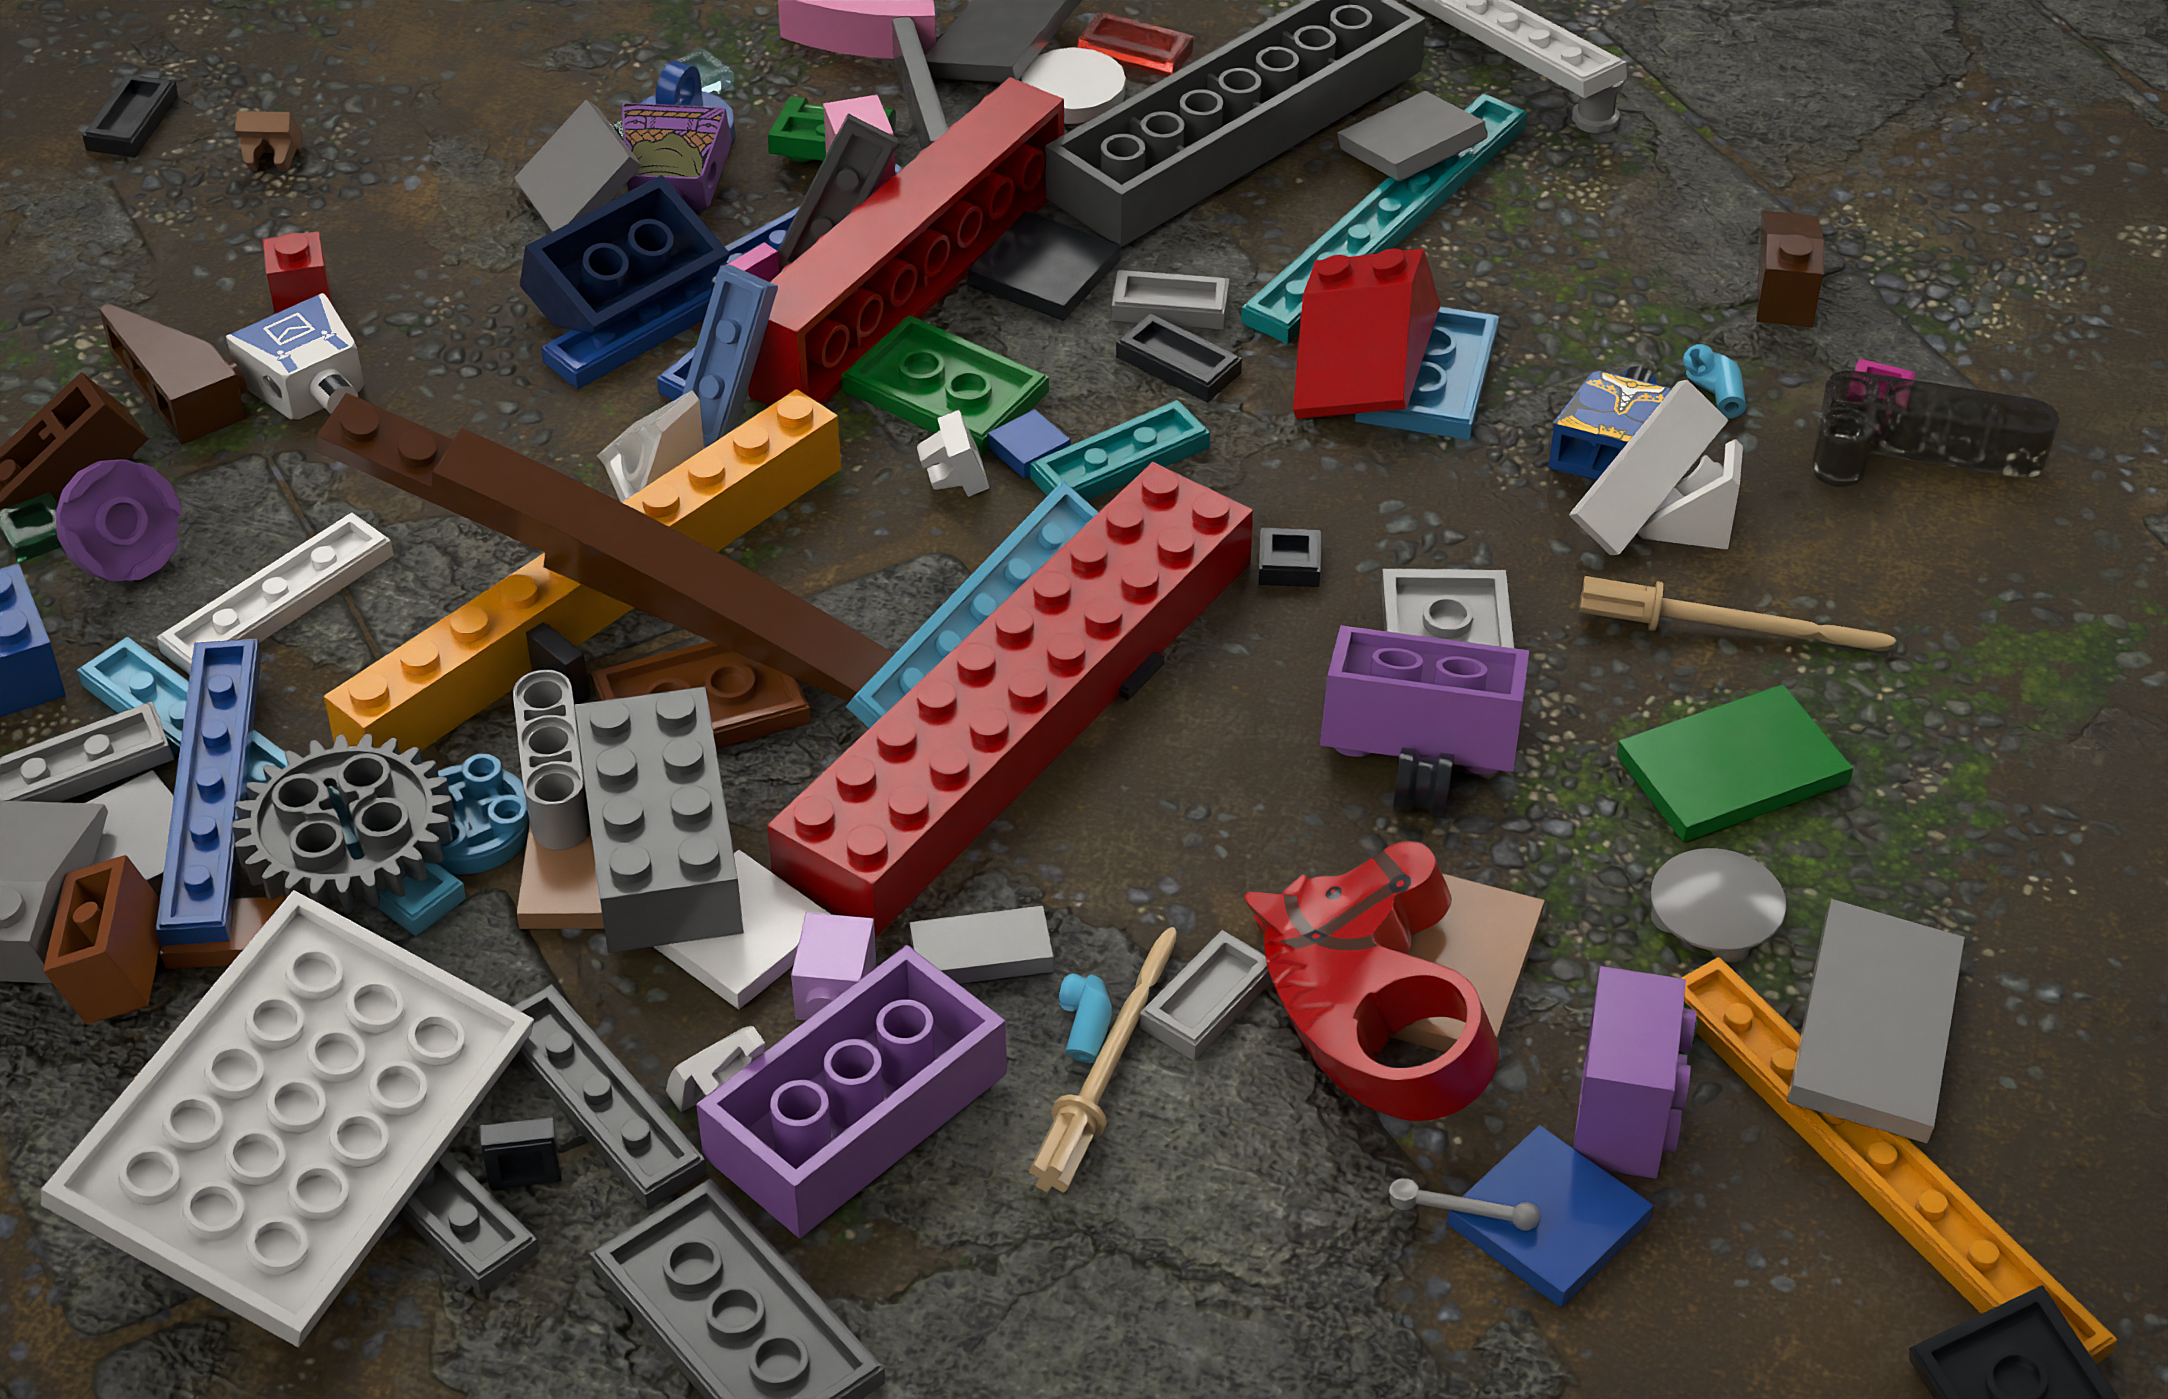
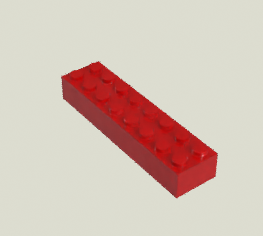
M1009 77L991 94H987L963 118L954 122L929 147L921 150L917 157L895 176L887 179L884 185L861 205L853 208L850 214L827 234L819 237L816 243L793 263L785 266L781 273L770 281V283L779 287L749 383L748 396L767 406H771L792 391L798 389L819 404H825L842 388L841 375L908 315L919 319L968 275V269L1024 211L1036 214L1049 202L1046 199L1045 145L1064 135V98Z

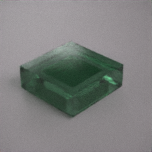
M50 492L0 510V535L19 564L62 547L57 537L55 513L58 504Z

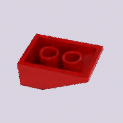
M1424 248L1405 251L1387 249L1378 254L1351 257L1333 255L1324 260L1315 261L1302 299L1293 412L1296 419L1407 409L1441 305Z

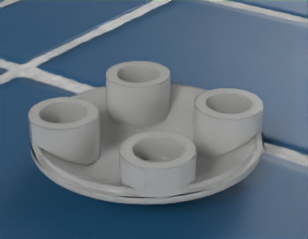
M1704 848L1681 853L1668 860L1658 870L1651 887L1652 907L1650 914L1653 924L1658 929L1672 933L1693 946L1710 950L1716 958L1720 957L1724 962L1744 960L1749 955L1750 948L1764 943L1778 931L1785 917V894L1776 877L1756 860L1730 850Z

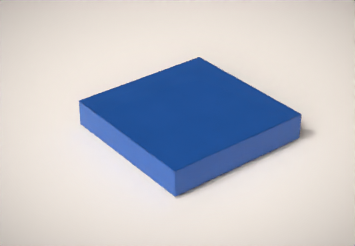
M1539 1125L1462 1196L1463 1198L1513 1207L1522 1202H1530L1540 1212V1222L1537 1227L1529 1231H1523L1518 1229L1513 1224V1221L1448 1210L1447 1225L1562 1308L1651 1221L1654 1205Z

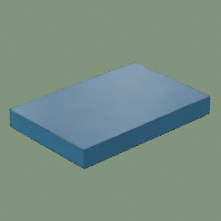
M1440 307L1407 409L1356 413L1355 422L1470 440L1498 332L1499 316Z

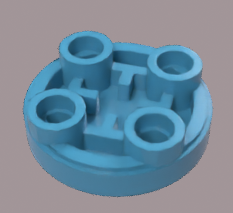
M477 754L469 757L462 765L438 771L439 777H446L455 815V822L450 824L453 836L452 843L440 844L443 861L437 863L450 874L480 873L506 863L527 844L530 821L523 782L512 773L502 769L498 758L490 754Z

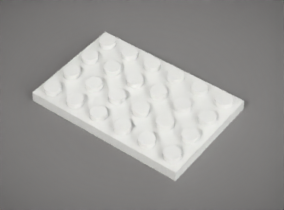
M293 890L41 1189V1205L299 1348L518 1053L527 1037H530L534 1019Z

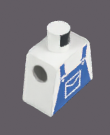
M323 293L226 336L231 361H235L240 368L247 385V390L289 419L299 420L323 408L332 414L345 393L358 397V392L364 386L356 344L332 304Z

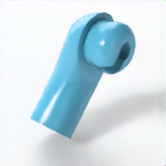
M1697 344L1690 347L1683 356V365L1686 368L1688 378L1693 384L1715 395L1717 409L1726 418H1736L1742 415L1746 410V399L1742 374L1737 363L1724 355L1714 353L1705 344Z
M1072 973L1064 978L1059 993L1061 1007L1066 1011H1077L1065 1053L1077 1061L1095 1063L1104 1044L1111 1021L1112 1005L1104 981L1100 977L1090 974L1087 978Z

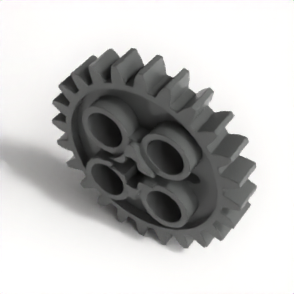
M343 734L338 735L334 748L327 750L317 740L310 741V755L303 758L291 750L286 751L285 756L288 766L281 769L266 764L263 767L267 783L248 782L246 789L249 800L236 802L235 805L239 818L238 821L232 823V830L236 840L235 847L241 868H247L250 883L253 886L264 884L267 898L270 900L278 898L284 893L288 897L295 890L326 908L331 901H340L345 914L351 913L356 898L365 897L367 902L375 908L380 904V891L388 889L400 897L405 895L402 882L405 877L424 882L427 879L424 862L441 863L443 861V854L440 844L452 843L453 840L450 824L455 822L452 800L446 777H439L436 762L431 760L422 763L420 751L417 747L408 749L400 754L398 742L395 738L389 739L379 749L374 748L371 734H365L357 746H348L345 736ZM329 786H335L338 789L350 829L357 838L359 851L362 856L361 859H353L350 855L338 815L332 809L327 790Z

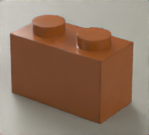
M127 855L66 873L43 972L86 1025L117 1015H125L149 1004L160 949V942L156 932L160 898Z

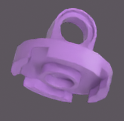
M125 459L98 461L77 472L62 490L55 513L57 537L68 559L88 575L108 581L141 580L161 569L178 546L179 538L175 537L178 530L177 515L182 516L181 503L171 483L151 466Z

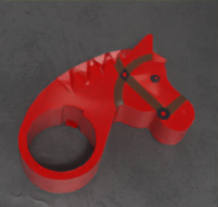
M1399 842L1387 847L1362 865L1342 875L1319 876L1309 879L1303 874L1288 886L1282 894L1248 892L1245 894L1244 898L1248 907L1254 913V919L1258 927L1265 933V957L1273 984L1300 1040L1316 1064L1342 1091L1366 1107L1409 1121H1429L1449 1116L1471 1104L1483 1093L1497 1069L1499 1046L1476 989L1465 976L1451 968L1407 955L1411 947L1412 935L1437 924L1446 915L1452 902V896L1437 860L1427 846L1419 842ZM1432 1017H1448L1466 1023L1456 1043L1440 1057L1426 1064L1408 1068H1394L1377 1063L1374 1054L1379 1055L1388 1042L1389 1038L1387 1035L1389 1033L1396 1034L1402 1028L1416 1021Z

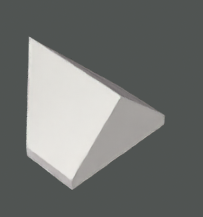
M691 390L633 423L597 455L606 468L620 502L625 501L705 449L699 398Z
M1736 439L1726 444L1724 467L1718 462H1713L1707 455L1701 457L1698 467L1689 476L1677 483L1675 488L1672 489L1637 534L1642 539L1728 549L1740 487L1743 446Z

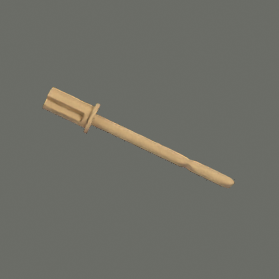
M1585 576L1579 603V612L1648 623V629L1652 631L1656 630L1659 616L1799 639H1818L1826 643L1873 651H1890L1896 643L1894 637L1873 631L1835 625H1817L1804 620L1662 598L1663 582L1657 581L1655 587Z
M1170 927L1164 931L1152 946L1138 975L1135 989L1122 1006L1079 1095H1064L1055 1101L1051 1111L1054 1121L1029 1169V1173L1038 1178L1035 1186L1040 1190L1048 1192L1051 1187H1054L1062 1193L1067 1191L1091 1140L1103 1134L1107 1121L1105 1114L1097 1104L1140 1018V1012L1145 1008L1149 991L1158 981L1173 951L1177 932L1175 927Z

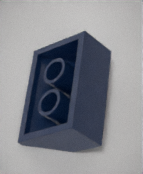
M660 175L526 245L519 286L552 325L594 333L729 260L730 252L669 182Z

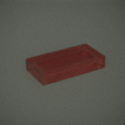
M1098 12L1078 38V48L1091 49L1111 56L1122 66L1168 77L1179 71L1192 53L1193 36Z

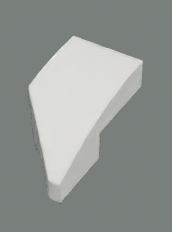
M754 1026L745 1027L677 1065L670 1074L666 1092L680 1112L689 1109L762 1055L765 1048L764 1040Z

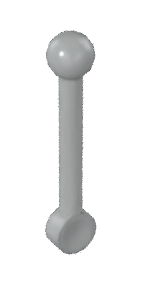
M1407 1178L1397 1179L1390 1185V1202L1395 1208L1400 1210H1408L1417 1204L1513 1221V1224L1523 1231L1536 1228L1540 1222L1539 1209L1530 1202H1522L1513 1207L1418 1189L1417 1184Z

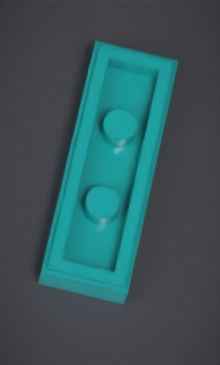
M1176 400L1031 462L1030 479L1047 496L1064 481L1085 501H1088L1132 482L1152 462L1166 467L1210 448V431Z

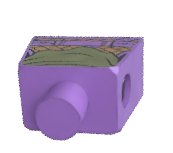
M623 103L624 142L642 165L627 182L629 191L662 175L692 210H704L709 207L732 143L726 108Z

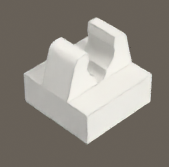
M960 410L937 418L940 431L917 446L922 467H929L927 471L933 489L963 486L968 497L989 489L979 450Z

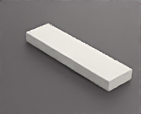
M351 512L157 636L160 653L190 675L195 642L258 639L260 643L394 556L391 540Z

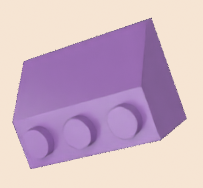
M1340 625L1327 676L1320 746L1333 747L1339 753L1353 757H1362L1376 753L1398 756L1399 759L1402 747L1416 749L1420 756L1434 758L1441 752L1454 754L1453 764L1462 765L1466 770L1477 774H1494L1499 770L1513 772L1529 650Z

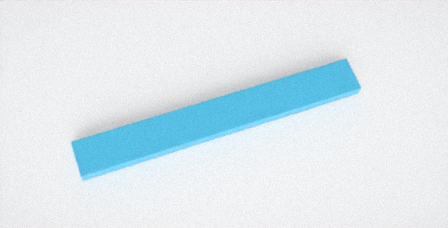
M129 637L124 638L77 669L81 686L117 713L152 701L172 754L179 758L189 681ZM253 729L247 783H267L263 767L266 764L281 769L287 767L285 752ZM329 786L327 790L332 809L338 815L350 855L353 859H361L362 856L359 851L357 838L350 829L340 794L332 786ZM246 790V799H245V800H249V796H248L247 790ZM424 862L427 879L424 882L405 877L402 880L405 895L400 897L388 889L379 892L380 904L377 908L414 936H418L466 899L463 882L437 863Z

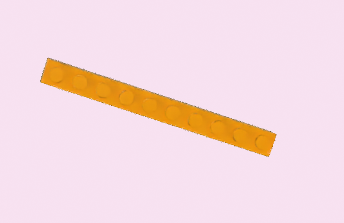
M796 389L622 503L719 552L841 470L838 415ZM544 552L324 695L333 741L335 743L337 736L343 734L348 746H357L365 734H371L374 748L379 749L389 739L395 738L398 742L400 754L413 747H417L421 752L512 691L520 678L532 672L526 632L544 622L577 647L635 607L544 568Z

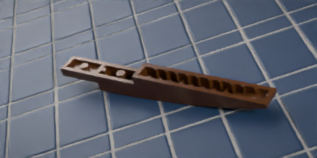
M345 393L316 435V452L545 552L544 568L848 702L894 655L893 652L819 608L696 540L571 477L464 428L460 429L453 440L356 396Z

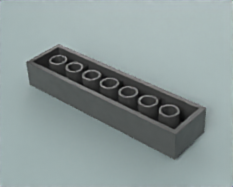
M1304 0L1045 145L1046 199L1109 241L1119 244L1121 248L1422 70L1426 18L1395 0Z

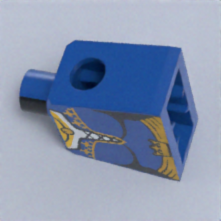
M1630 367L1624 372L1623 376L1603 371L1591 373L1556 418L1549 468L1598 480L1671 390L1668 387L1657 385L1654 374L1644 367Z

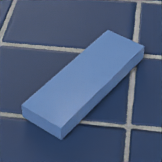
M720 265L682 393L683 396L693 390L700 400L704 447H708L737 426L779 287L732 265Z

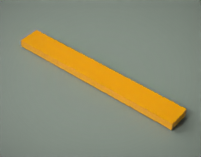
M1720 957L1682 977V979H1686L1683 1008L1696 1010L1694 1031L1981 1314L2043 1285L2095 1363L2098 1364L2112 1354L2117 1338L1910 1139L1787 1102L1800 1034Z

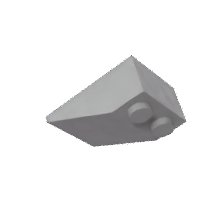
M0 800V981L52 983L43 972L65 874L93 865L108 815L105 804Z

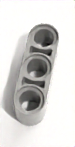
M538 670L520 678L515 684L513 691L523 788L534 840L542 847L552 850H564L578 845L590 833V820L575 704L571 683L565 675L553 670Z

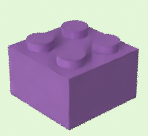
M1600 966L1585 1053L1573 1149L1604 1171L1657 1179L1662 1151L1676 1153L1682 1110L1671 1109V1107L1685 1109L1691 1065H1687V1055L1678 1054V1052H1691L1696 1021V1010L1683 1008L1686 979Z

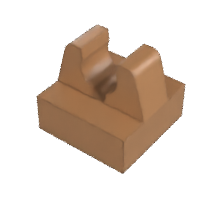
M236 111L235 133L239 137L242 157L249 170L258 171L259 158L262 154L275 153L274 164L279 172L288 171L295 153H301L303 136L290 112Z

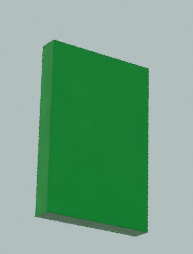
M908 315L841 375V385L843 392L933 433L940 431L937 418L960 410L979 453L984 455L989 450L988 433L1028 413L1049 392V376Z
M1784 684L1619 740L1616 754L1620 762L1683 843L1847 785L1851 781L1853 772L1852 765Z

